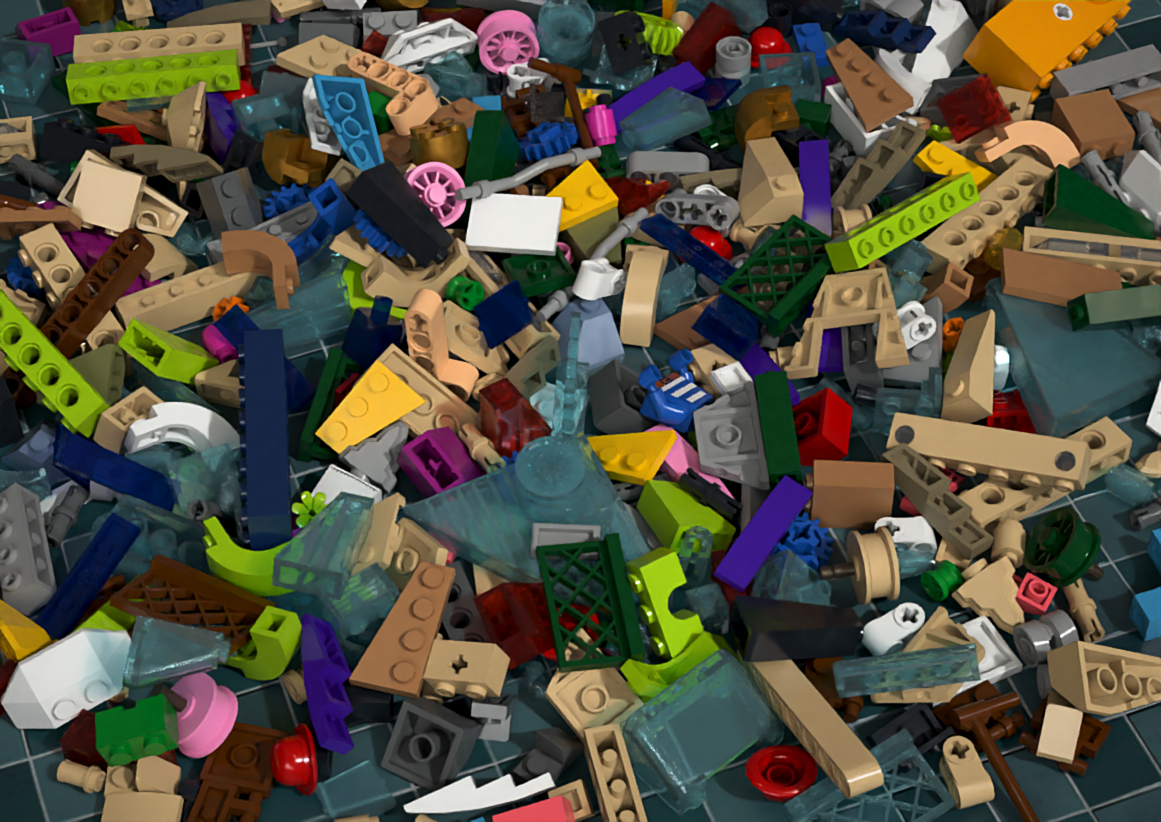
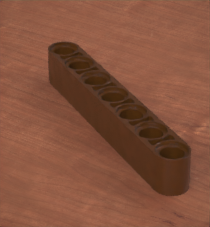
M129 228L121 232L41 327L40 331L52 344L58 340L54 346L67 360L152 260L155 253L152 243L135 228ZM40 356L33 360L32 365L38 361ZM9 366L0 376L4 377L11 394H13L12 397L16 409L27 408L37 398L36 393L22 380L26 375L21 369L16 372Z

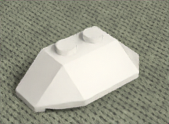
M452 18L440 19L430 23L423 22L416 28L407 31L400 30L390 36L381 59L409 72L416 73L473 53L478 37L476 33Z
M1144 150L1127 151L1124 154L1118 186L1132 208L1154 222L1153 235L1160 237L1161 165Z
M81 628L19 662L0 701L17 729H56L119 694L142 661V657L126 630L112 631Z

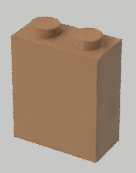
M1108 89L1055 99L1051 121L1056 128L1060 129L1070 138L1081 158L1093 150H1097L1102 160L1124 156L1125 152L1132 150L1135 131Z
M814 460L813 473H806V488L812 491L813 494L804 507V513L810 514V521L818 518L820 520L819 528L874 530L875 524L879 519L891 517L895 489L894 463Z

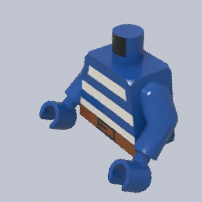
M687 348L681 351L677 350L669 358V365L675 371H678L679 374L673 372L662 378L659 369L654 364H651L638 377L639 384L643 388L648 389L639 413L682 433H689L694 429L693 412L705 405H711L713 396L695 384L692 372H688L686 366L693 361V356Z

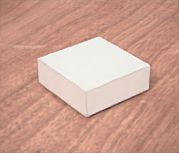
M739 361L713 370L710 373L711 381L722 396L728 394L731 397L744 390V384L753 382Z

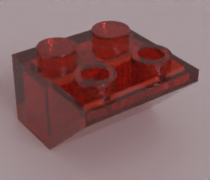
M503 582L473 598L492 643L496 644L510 658L509 670L554 647L542 583ZM562 617L558 619L559 625L567 629Z

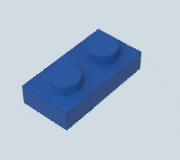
M819 23L792 25V36L803 68L830 66L825 53L828 48Z

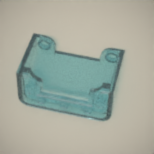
M137 615L122 686L138 690L218 669L227 664L229 657L236 658L238 650L229 656L231 637H225L226 633L197 628L202 627L201 624L183 625ZM210 624V627L222 626L218 624Z
M720 649L636 710L626 720L622 729V735L633 772L681 816L690 808L695 809L703 803L706 798L707 780L754 743L760 749L777 746L785 735V725L739 661L728 650Z

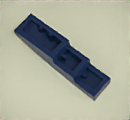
M883 10L847 11L840 23L833 29L835 34L859 43L892 51L899 49L906 53L920 54L937 34L931 26H912L907 18H888Z

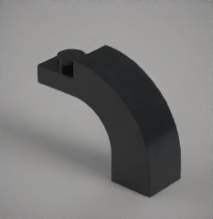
M236 131L226 160L222 165L223 174L248 166L253 184L255 185L261 173V170L256 168L264 142L243 131ZM188 181L179 206L199 219L208 220L196 187V183L199 182Z
M349 679L343 683L353 711L344 718L348 730L365 723H392L394 694L351 685ZM308 711L303 724L309 727L313 736L317 761V783H331L334 751L320 747L310 711Z

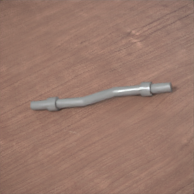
M598 146L587 149L579 147L569 149L565 154L543 158L511 177L494 181L480 180L474 182L472 186L456 189L455 197L458 201L474 197L476 199L487 198L492 193L516 188L548 169L565 165L574 167L581 165L587 159L599 158L601 150Z
M641 207L632 216L621 220L617 224V229L598 245L589 260L600 257L605 258L607 253L622 239L629 238L638 229V225L648 217V211ZM573 286L555 291L548 298V303L536 313V318L540 322H545L555 312L562 311L568 305L569 299L575 295L572 291Z

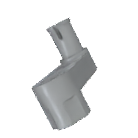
M677 188L657 202L655 211L657 216L664 221L680 224L711 225L715 230H724L737 219L740 207L738 202L729 196L688 194L684 189ZM695 203L699 209L703 210L699 215H696L695 210L687 209L682 215L683 208H691Z

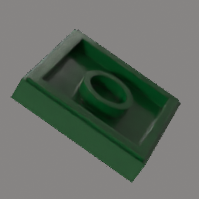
M556 246L555 256L522 254L501 260L502 269L519 300L573 286L577 277L559 246Z

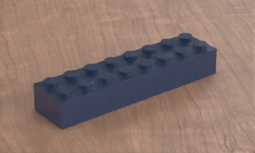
M283 329L244 331V344H238L239 363H245V366L238 367L239 384L242 387L245 386V388H239L240 408L245 409V411H239L240 431H246V434L239 435L241 454H246L245 458H240L241 478H247V481L240 482L241 502H247V505L241 507V525L249 529L243 530L244 549L251 551L269 550L293 539L287 372Z

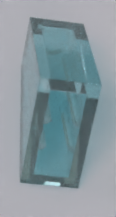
M669 87L624 118L619 124L623 132L621 135L622 139L628 147L639 151H649L708 127L712 122L703 99Z

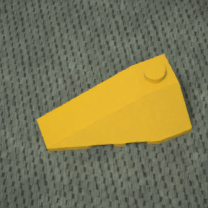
M0 599V649L15 670L19 662L59 640L57 638L51 640L42 627Z

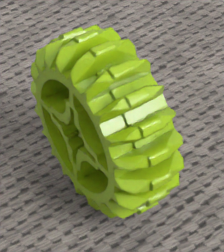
M624 10L618 11V12L615 13V15H618V14L623 13V12H626V11H624ZM637 12V15H640L645 25L643 34L646 42H649L653 53L667 56L679 52L684 39V31L680 25L662 17ZM628 38V42L625 43V46H628V44L631 43L630 38Z

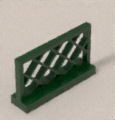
M793 214L719 287L718 293L767 325L766 332L777 338L816 298L825 276L841 273H835L828 253L813 254L811 245H824L833 239ZM795 227L804 233L805 238L789 239L788 232ZM806 246L808 255L791 256L790 247ZM785 247L786 256L770 257L769 251L772 248ZM809 263L810 270L808 272L794 273L793 264ZM788 264L789 273L773 274L771 265ZM767 265L768 275L751 276L750 269L753 266ZM791 281L792 288L789 291L776 292L774 282ZM769 283L771 292L754 293L753 284ZM748 284L749 293L737 294L731 288L734 285ZM772 300L773 307L766 313L756 306L755 301Z
M330 348L300 439L298 460L310 463L313 456L342 463L338 459L340 454L335 450L321 447L324 441L315 433L334 412L335 390L348 379L345 375L346 369L359 372L362 376L372 364L342 357L343 350ZM383 429L376 432L369 438H375Z
M619 533L605 534L604 540L536 546L535 553L559 673L622 667L628 659L643 662L645 649L627 576L628 573ZM597 552L599 562L593 569L578 560L582 553ZM557 555L567 563L558 572L547 564L546 556ZM571 566L587 575L580 585L564 576ZM591 579L604 586L605 592L599 599L584 589ZM558 582L573 591L566 602L553 594L552 589ZM578 595L594 605L586 615L570 606ZM598 609L611 617L612 622L606 629L590 619ZM564 612L580 622L572 632L559 625L558 619ZM584 626L600 635L592 646L576 636ZM604 640H607L617 647L619 656L607 657L599 652L597 648ZM572 643L586 652L582 659L566 661L564 650Z

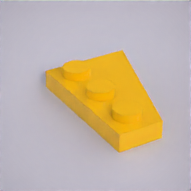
M377 360L315 434L338 454H341L349 445L355 446L359 444L362 440L369 438L427 401L380 360Z

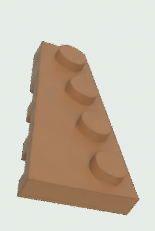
M849 38L825 51L826 59L836 78L841 82L847 98L852 102L854 111L860 117L866 133L914 106L913 97Z
M463 97L437 109L422 125L432 127L437 125L438 120L454 118L455 122H462L466 125V129H469L474 124L476 111L484 110V108ZM392 129L378 136L385 162L391 161L395 166L413 163L408 139L409 135H399L395 129Z
M54 206L53 209L43 210L39 207H27L26 210H15L7 207L0 208V237L2 240H13L15 234L25 235L50 223L54 225L58 233L81 230L82 219L71 208L66 206Z
M748 284L734 285L731 290L737 294H745L749 288ZM718 293L655 324L654 334L680 351L684 348L691 351L721 340L726 342L755 317Z
M421 561L349 677L351 685L413 699L419 698L424 681L423 675L433 641L437 638L456 575L455 568Z

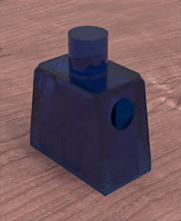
M721 294L712 300L691 327L739 362L758 339V318L725 294Z
M375 296L372 308L358 307L355 309L341 349L365 371L392 343L400 349L402 324L390 315L393 300L386 296Z

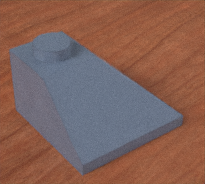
M579 298L571 301L551 323L553 328L561 335L558 340L562 362L560 364L569 377L608 364L614 359L618 360L625 357L612 313L602 298L597 300Z
M43 418L1 457V461L43 486L50 488L92 449V445Z

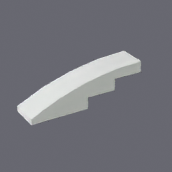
M549 772L519 786H516L512 775L508 774L479 788L474 778L468 776L412 801L403 807L406 813L455 814L480 811L528 799L554 789L556 785Z

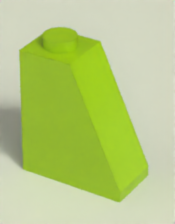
M132 318L118 343V346L155 375L196 385L194 379L196 374L213 368L219 363V360L199 345L135 318Z
M647 480L636 506L664 548L674 550L679 554L725 556L736 530L731 523L708 506L705 507L700 504L701 501L683 487H680L676 482Z

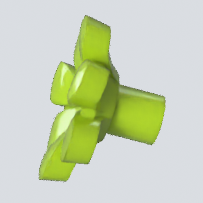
M931 125L930 129H926V134L932 137V141L935 140L940 143L951 140L953 130L950 127H943L941 130L940 126Z
M305 491L300 496L301 503L296 502L292 505V513L299 516L295 521L298 528L307 526L309 534H317L319 526L327 529L333 524V521L327 516L333 514L335 509L330 503L323 504L326 500L324 493L317 492L314 498H312L311 493Z

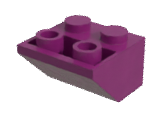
M70 7L19 22L14 28L15 34L32 64L73 52L74 35H81L79 22Z
M449 426L427 430L403 446L397 460L398 465L436 512L444 507L450 497L456 499L487 477L486 472L470 456L469 451Z

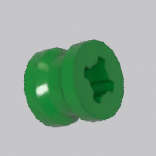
M458 275L448 282L445 295L447 300L465 310L472 311L482 303L484 288L481 283Z
M948 560L939 562L935 570L924 572L920 579L924 591L936 602L945 600L949 592H954L964 583L958 568Z

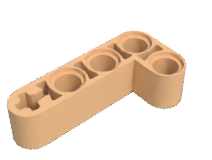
M365 52L355 54L348 61L347 65L353 78L364 79L367 93L375 91L393 98L386 106V112L399 135H410L409 128L422 125L437 110L439 103L427 79Z
M420 289L416 292L404 317L409 357L462 401L467 402L474 389L475 382L479 378V372L470 363L449 359L442 299L433 290Z

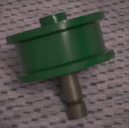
M1057 508L1044 516L1029 534L1025 543L1023 563L1030 571L1043 573L1044 580L1057 588L1071 585L1085 573L1095 581H1098L1104 575V570L1093 563L1101 545L1100 531L1090 522H1081L1079 514L1072 508Z

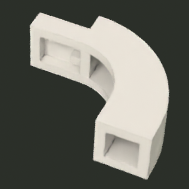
M880 48L874 62L913 97L914 106L906 110V112L913 115L920 109L932 85L913 75L902 66L907 55L905 52L896 49L889 53Z
M165 402L153 405L147 420H137L129 427L124 442L130 454L161 442L174 441L183 443L194 449L201 456L211 473L238 463L242 455L240 452L239 434L230 423L207 408L185 402Z

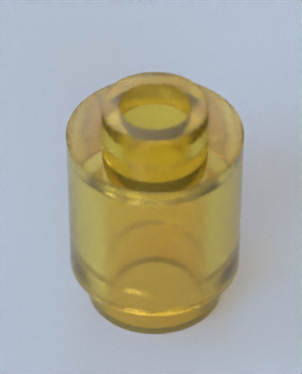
M1006 227L998 231L984 252V258L992 268L1000 270L999 255L1003 247L1018 251L1022 250L1023 236L1017 229Z

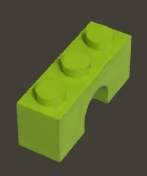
M659 547L627 562L626 565L630 573L627 576L631 589L638 595L641 604L638 608L639 614L644 623L649 626L652 635L650 637V644L657 656L670 661L683 653L704 630L697 613L686 609L673 614L670 613L668 598L671 592L687 582L676 551Z

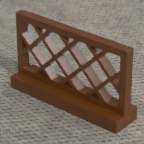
M161 554L151 559L150 570L110 598V606L227 657L252 639L249 631L267 606L275 607L276 605L272 601ZM167 598L168 601H151V599ZM128 599H143V601L133 602ZM172 611L173 614H160L158 612ZM180 611H196L197 613L181 614ZM201 624L202 627H190L188 625ZM210 624H226V626L210 627ZM216 637H231V640L227 643Z

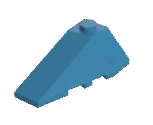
M314 74L312 81L318 104L351 164L365 171L385 163L364 79Z

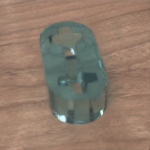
M691 527L686 531L682 541L678 559L687 582L680 586L684 589L697 588L701 585L705 576L714 538L712 533L704 527ZM696 538L702 540L699 553L692 552ZM689 562L695 564L692 577L686 576Z

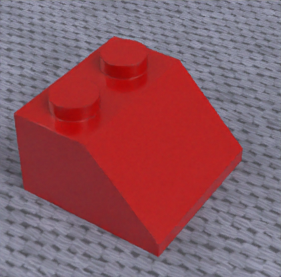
M826 387L800 401L799 404L792 406L801 465L813 467L814 460L840 461L848 455L853 408L829 387Z

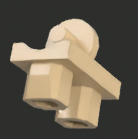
M121 0L127 21L132 20L134 28L150 25L148 17L154 16L150 0Z

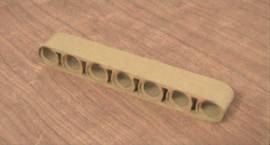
M737 649V656L741 660L739 664L744 674L847 799L884 784L883 773L875 757L792 660L745 662Z

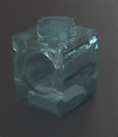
M717 582L685 591L684 609L698 614L704 631L716 635L728 633L730 608Z

